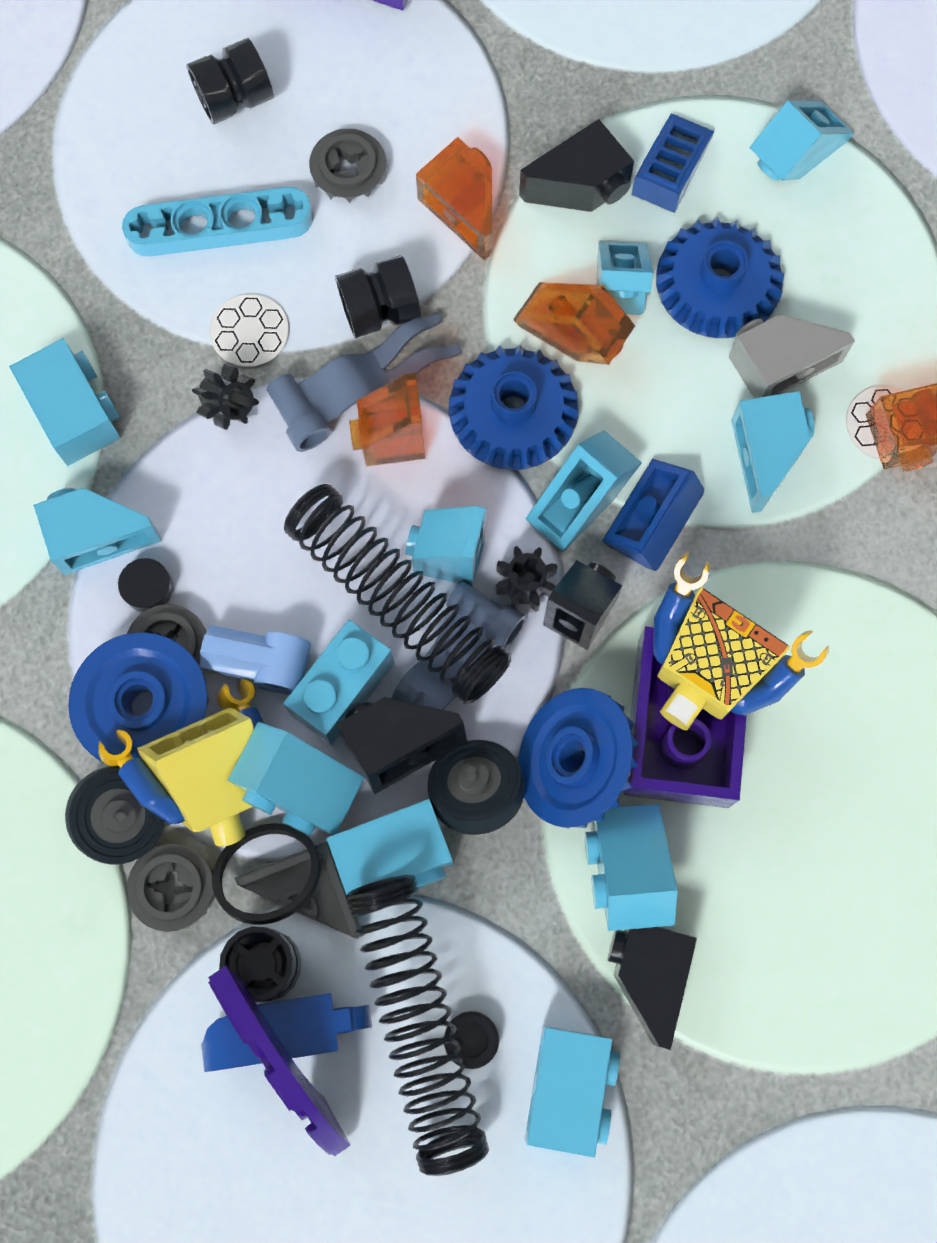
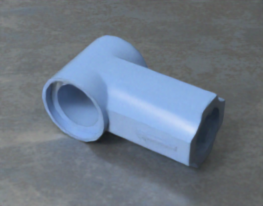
M210 625L203 638L199 667L205 672L246 679L254 682L253 684L259 688L290 695L304 676L311 643L301 637L287 633L266 632V636Z

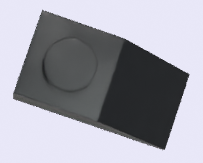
M598 119L521 169L519 196L526 203L592 212L604 203L611 205L617 202L627 193L630 188L634 160L600 119Z
M576 560L550 594L543 626L588 650L616 603L623 585L615 582L616 576L607 568L590 562L587 566Z
M386 697L374 703L365 702L354 707L347 713L344 720L337 723L344 743L374 794L379 793L468 742L464 722L458 713Z
M660 927L626 929L624 931L615 930L607 960L616 963L613 976L652 1044L671 1050L697 938Z

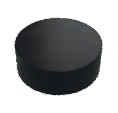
M141 558L130 562L121 571L118 578V590L123 600L131 608L144 612L149 608L164 605L168 602L172 595L173 582L170 574L161 563L153 559Z
M468 1011L457 1015L450 1021L457 1028L452 1039L460 1042L462 1047L457 1057L466 1061V1069L481 1068L494 1058L499 1047V1034L495 1024L489 1017L480 1012ZM447 1026L444 1037L451 1032V1027ZM444 1043L447 1055L455 1051L456 1045ZM453 1061L456 1065L461 1067L460 1062Z

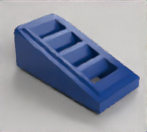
M671 113L634 178L631 195L675 213L704 156L714 131ZM676 131L698 142L694 144L672 134ZM667 144H671L675 147L690 152L691 154L688 157L674 150H671L666 146ZM660 158H666L684 167L679 169L661 161ZM654 170H657L671 177H674L677 180L676 182H673L659 175H656L653 172Z

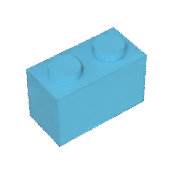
M64 338L9 366L52 447L67 467L120 439L112 421L120 418L106 391L96 395L89 381L97 378V375L83 350L73 354Z
M348 619L283 705L293 718L332 746L341 735L337 723L344 720L347 713L354 707L366 702L395 664L392 650Z
M258 722L227 781L246 791L242 798V801L270 815H272L276 807L286 812L282 820L284 824L311 836L315 828L332 835L337 834L365 777L291 733Z
M430 799L326 838L346 895L348 892L363 885L400 875H414L417 882L416 886L422 888L445 879L444 868L453 865V860Z
M648 804L609 808L605 812L603 821H594V831L585 832L587 864H597L599 873L598 875L591 876L594 908H604L608 931L675 926L678 890L660 805Z
M542 1026L525 1133L526 1145L595 1158L597 1143L607 1144L611 1123V1110L602 1108L605 1086H615L620 1060V1052L611 1050L612 1039Z

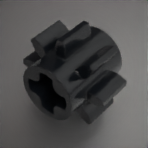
M226 363L222 367L221 374L204 369L205 378L199 387L192 389V392L198 395L202 404L196 413L206 419L213 418L214 425L225 430L228 429L230 420H237L247 424V415L252 410V407L259 405V400L254 398L250 389L254 385L255 379L244 374L238 376V368ZM224 394L229 395L227 399L223 398Z
M516 546L514 547L513 559L510 564L504 561L497 562L496 571L500 575L507 577V579L496 584L495 592L497 595L508 593L512 599L511 606L515 609L520 604H530L535 612L539 611L542 594L549 597L556 587L553 583L546 581V579L553 577L557 573L558 566L553 563L545 565L541 559L542 548L540 547L533 554H522L521 549ZM526 572L533 573L535 575L534 581H530L526 587L518 584V577L523 578Z

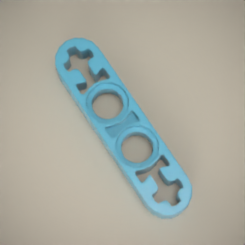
M282 187L141 205L131 209L125 215L122 221V230L129 247L135 253L141 256H158L299 237L309 230L312 225L313 214L308 196L302 190L295 187ZM285 207H295V218L285 219ZM263 208L269 209L268 214L271 223H265ZM239 210H249L255 214L253 223L244 228L232 226L229 223V219L233 213ZM201 216L207 220V225L200 233L187 234L181 230L183 222L188 217ZM169 220L174 231V235L168 236L166 231L169 230L166 221ZM151 224L153 229H150V237L141 238L140 233L143 231V225Z

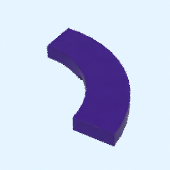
M227 966L209 976L210 981L208 984L242 1042L244 1044L247 1043L254 1055L262 1061L266 1069L264 1070V1075L287 1109L294 1111L301 1120L306 1118L310 1120L311 1124L305 1127L307 1134L321 1149L334 1157L351 1146L326 1099L314 1088L290 1057L257 1006L243 979Z

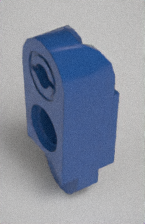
M331 993L257 1004L291 1058L338 1051L336 1034L372 1027L369 1005L333 1009ZM227 1016L215 1020L207 1028L203 1043H201L204 1072L262 1064V1061L254 1055L247 1043L244 1044Z

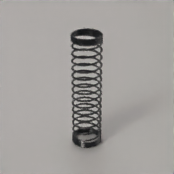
M321 484L307 491L297 500L287 514L284 522L285 534H288L293 541H298L301 549L311 551L310 555L313 560L322 561L324 571L334 572L333 577L335 581L345 583L347 593L357 594L359 604L369 605L368 611L370 615L380 616L382 626L392 627L394 638H404L405 649H416L417 660H428L429 672L441 671V683H453V695L459 697V700H463V704H471L486 694L509 667L511 653H507V650H504V646L494 647L495 638L487 639L469 656L455 677L445 679L444 675L447 668L460 660L477 643L483 634V627H476L470 631L452 650L444 665L433 668L434 658L449 648L465 632L471 623V616H463L457 620L440 638L432 653L422 657L420 655L422 646L431 642L449 626L459 612V604L450 605L442 611L426 629L419 643L409 645V636L428 624L442 609L447 601V593H439L426 603L435 590V582H427L418 588L423 579V571H415L407 576L412 567L411 560H403L396 564L400 557V549L395 548L386 552L388 538L375 540L377 528L368 527L364 529L366 523L365 516L352 518L354 506L346 505L341 507L343 497L339 495L335 488H332V485ZM328 496L327 499L321 502L314 509V511L305 521L304 525L299 529H296L300 520L307 513V511L312 506H314L318 501ZM350 509V513L341 527L325 541L317 544L326 527L339 514ZM361 520L362 522L355 534L337 551L329 554L332 546L341 534L353 523ZM373 531L366 545L349 561L340 565L350 548L366 533ZM315 535L311 547L305 546L303 540ZM384 542L377 556L361 571L353 575L361 560L374 547ZM327 545L323 557H317L315 550ZM396 553L389 566L372 582L365 585L373 571L387 557ZM339 555L335 567L329 568L326 560ZM353 563L346 579L339 578L338 571ZM408 564L401 576L387 590L377 596L385 582L399 568ZM365 574L358 589H351L349 586L350 581ZM419 575L411 589L389 607L400 590L410 580ZM379 582L370 600H362L361 592L370 589ZM430 587L424 598L402 617L415 598ZM391 593L382 611L375 612L372 608L373 603ZM442 598L434 611L415 627L423 614L436 601ZM406 601L399 610L394 622L386 623L384 620L385 614L396 609ZM425 604L410 623L406 633L397 634V625L410 618ZM453 610L449 618L433 634H431L428 637L433 628L441 621V619ZM463 622H465L464 625L460 628V630L446 644L443 645V643L451 635V633ZM476 634L472 641L458 655H456L457 652L463 647V645L472 636ZM485 647H487L485 651L470 665V663L476 658V656Z
M400 875L358 887L348 892L346 899L348 900L347 904L350 905L348 910L352 911L350 914L352 917L369 914L393 905L417 904L415 908L405 914L357 928L355 933L358 935L371 933L400 922H422L420 926L403 935L387 937L367 943L361 947L360 951L363 953L376 951L408 939H427L425 944L413 951L373 960L367 963L364 969L368 971L377 970L416 956L432 957L428 963L418 969H410L382 976L371 981L369 987L382 988L424 973L436 974L437 976L425 986L402 989L383 995L375 1000L374 1005H392L413 998L426 991H439L442 994L432 1003L408 1006L381 1016L379 1023L392 1024L421 1015L433 1008L446 1010V1014L438 1020L415 1023L395 1029L385 1035L384 1041H403L426 1033L438 1026L451 1027V1032L443 1038L413 1042L396 1048L389 1054V1059L403 1060L429 1052L444 1043L456 1045L455 1051L450 1055L433 1056L407 1063L396 1069L393 1075L401 1079L409 1078L437 1069L449 1061L460 1062L461 1067L455 1073H441L422 1077L406 1083L398 1091V1094L401 1096H416L440 1088L456 1078L465 1080L466 1085L461 1090L428 1094L410 1101L403 1108V1112L406 1114H421L443 1107L461 1096L470 1098L471 1103L466 1108H449L431 1112L416 1118L408 1126V1130L415 1133L435 1130L420 1136L413 1143V1148L419 1150L416 1154L419 1171L427 1176L449 1175L476 1165L486 1157L490 1150L485 1131L477 1128L481 1116L478 1112L472 1110L476 1103V1098L474 1095L466 1092L471 1085V1079L461 1074L467 1065L465 1060L457 1057L462 1048L461 1043L452 1039L457 1030L456 1025L446 1021L451 1015L452 1009L441 1003L446 997L447 991L444 988L435 986L441 980L442 972L430 968L438 958L435 953L424 951L433 940L431 936L419 933L426 927L428 921L424 917L413 916L423 906L422 901L409 898L419 890L416 886V877L414 875ZM413 1029H418V1030H415V1031H412V1032H409V1033H406V1034L398 1035V1034L403 1033V1032H407V1031H410V1030H413ZM428 1045V1046H426V1047L420 1048V1049L415 1050V1051H411V1052L404 1053V1054H399V1053L404 1052V1051L409 1050V1049H413V1048H416V1047ZM436 1062V1063H434V1064H431V1065H429V1066L423 1067V1068H421V1069L413 1070V1071H410V1072H403V1071H405V1070H407V1069H410V1068H412V1067H416V1066H419V1065H422V1064H427V1063ZM443 1079L423 1088L405 1091L425 1082ZM450 1096L432 1105L410 1109L419 1103L431 1099ZM455 1114L448 1119L434 1124L414 1127L425 1120L437 1116ZM466 1114H473L475 1116V1122L471 1126L460 1125L441 1128L462 1118ZM454 1131H461V1132H455V1133H452V1134H448V1135L442 1136V1137H440V1138H437V1139H435V1140H433V1141L427 1143L426 1145H419L421 1142H423V1141H425V1140H427V1139H429V1138H431V1137H434V1136H437V1135H440V1134H444V1133H449V1132H454ZM471 1147L455 1155L434 1159L450 1151Z

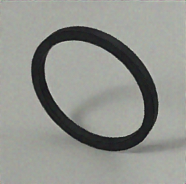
M263 824L246 830L245 836L240 841L223 849L216 861L212 876L213 891L222 909L232 918L253 925L278 922L297 912L313 895L321 872L318 851L306 834L286 824ZM269 834L287 835L300 841L309 851L311 872L305 887L293 901L272 912L253 914L235 908L226 900L222 888L223 873L228 861L241 846L252 839Z

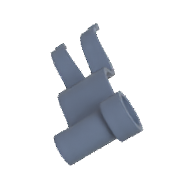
M438 312L406 322L397 328L382 345L365 354H346L332 360L314 375L298 384L291 374L279 376L270 382L266 390L288 426L286 434L296 451H308L323 443L331 434V429L327 423L339 417L359 401L369 397L392 395L406 387L420 371L429 365L462 354L458 344L431 347L411 355L396 368L386 373L384 372L412 338L443 322Z
M461 581L451 593L446 604L447 607L459 604V612L449 626L439 634L425 656L432 653L440 638L457 620L463 616H471V623L465 632L443 653L436 656L432 663L433 668L444 665L452 650L470 631L476 627H483V634L477 643L460 660L447 668L444 678H453L469 656L487 639L495 638L496 646H504V650L507 649L522 629L526 615L509 604L505 607L501 606L465 581ZM463 622L451 633V635L445 640L443 645L446 644L460 630V628L464 625L465 622ZM476 634L472 636L463 645V647L457 652L456 655H458L472 641ZM485 647L476 656V658L470 663V665L485 651L487 647ZM427 660L418 662L403 676L391 699L413 703L423 693L425 696L421 705L445 710L456 696L452 692L453 683H441V671L429 672Z

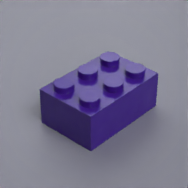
M645 626L638 640L630 720L635 723L631 729L632 736L639 742V745L633 749V759L638 766L630 769L627 781L632 788L623 790V795L730 808L740 801L747 715H737L730 711L721 720L702 709L688 730H683L665 719L660 710L675 689L661 681L657 676L662 664L653 655L654 627Z

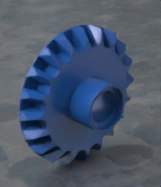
M717 217L710 223L702 224L698 220L687 230L681 228L672 241L667 242L657 265L656 287L661 303L666 311L678 324L687 330L710 338L736 337V333L747 323L755 319H762L765 322L770 318L783 293L782 286L785 273L781 271L780 256L775 255L772 251L770 240L764 241L757 235L756 228L750 230L743 228L738 220L732 223H723ZM713 269H725L731 275L721 276L715 273Z
M521 344L512 349H505L500 345L493 352L487 354L481 352L475 361L471 364H465L460 376L454 379L452 392L449 397L450 423L459 443L474 458L500 469L523 470L541 465L552 459L570 440L578 419L577 391H575L572 385L570 374H566L560 368L557 359L550 360L543 355L540 349L535 352L525 350ZM517 396L523 399L526 404L514 409L505 406L502 401L507 397Z
M144 632L124 634L112 638L91 652L74 676L68 702L69 718L73 731L82 746L101 762L103 761L98 754L99 741L102 742L108 753L112 755L121 754L125 750V746L117 738L116 730L125 731L132 740L131 755L134 758L140 757L137 748L205 718L209 703L206 688L207 680L195 658L184 647L167 637ZM146 691L151 692L153 702L149 711L143 715L134 716L132 702L135 697Z
M576 688L564 691L544 704L526 729L518 756V763L522 769L525 782L524 798L531 810L540 819L549 824L567 829L569 827L587 828L588 823L592 821H603L605 812L609 808L620 807L618 801L620 793L623 790L632 788L627 779L630 769L638 766L633 759V749L639 745V742L631 733L635 723L624 714L625 707L613 700L610 695L591 688Z

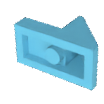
M598 241L595 305L597 312L629 315L643 314L646 292L651 293L653 277L647 244Z

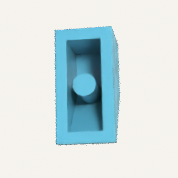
M787 100L749 148L760 158L757 164L767 176L776 181L780 179L782 181L801 179L848 142L855 132L823 101Z
M800 391L741 400L732 416V427L752 513L761 512L801 456L810 439L814 436L813 415L809 408L803 407Z
M603 430L576 446L525 519L563 552L615 500L642 462Z
M85 488L57 490L51 493L47 500L33 505L50 560L64 575L162 541L158 530L148 516Z
M466 506L425 510L421 526H411L406 544L405 554L412 556L413 571H423L424 576L457 584L465 581L473 587L485 543L486 508Z

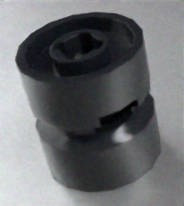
M249 38L224 47L221 60L211 54L186 64L194 90L213 125L232 117L237 112L238 103L240 102L251 109L274 98L272 85L264 64Z
M402 255L375 263L374 270L370 273H367L363 268H358L335 275L342 306L354 338L380 331L383 322L387 320L396 326L416 318H421V309L407 263Z
M249 927L238 931L226 942L220 954L219 970L227 966L243 979L256 1002H264L281 998L294 988L301 974L302 960L298 947L289 936L267 927Z

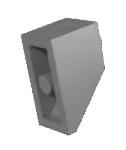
M779 314L765 322L762 319H755L744 325L736 333V339L729 354V359L752 396L760 398L782 394L842 363L855 340L849 332Z

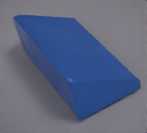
M652 459L602 541L607 546L645 568L657 571L704 494V487L695 472Z

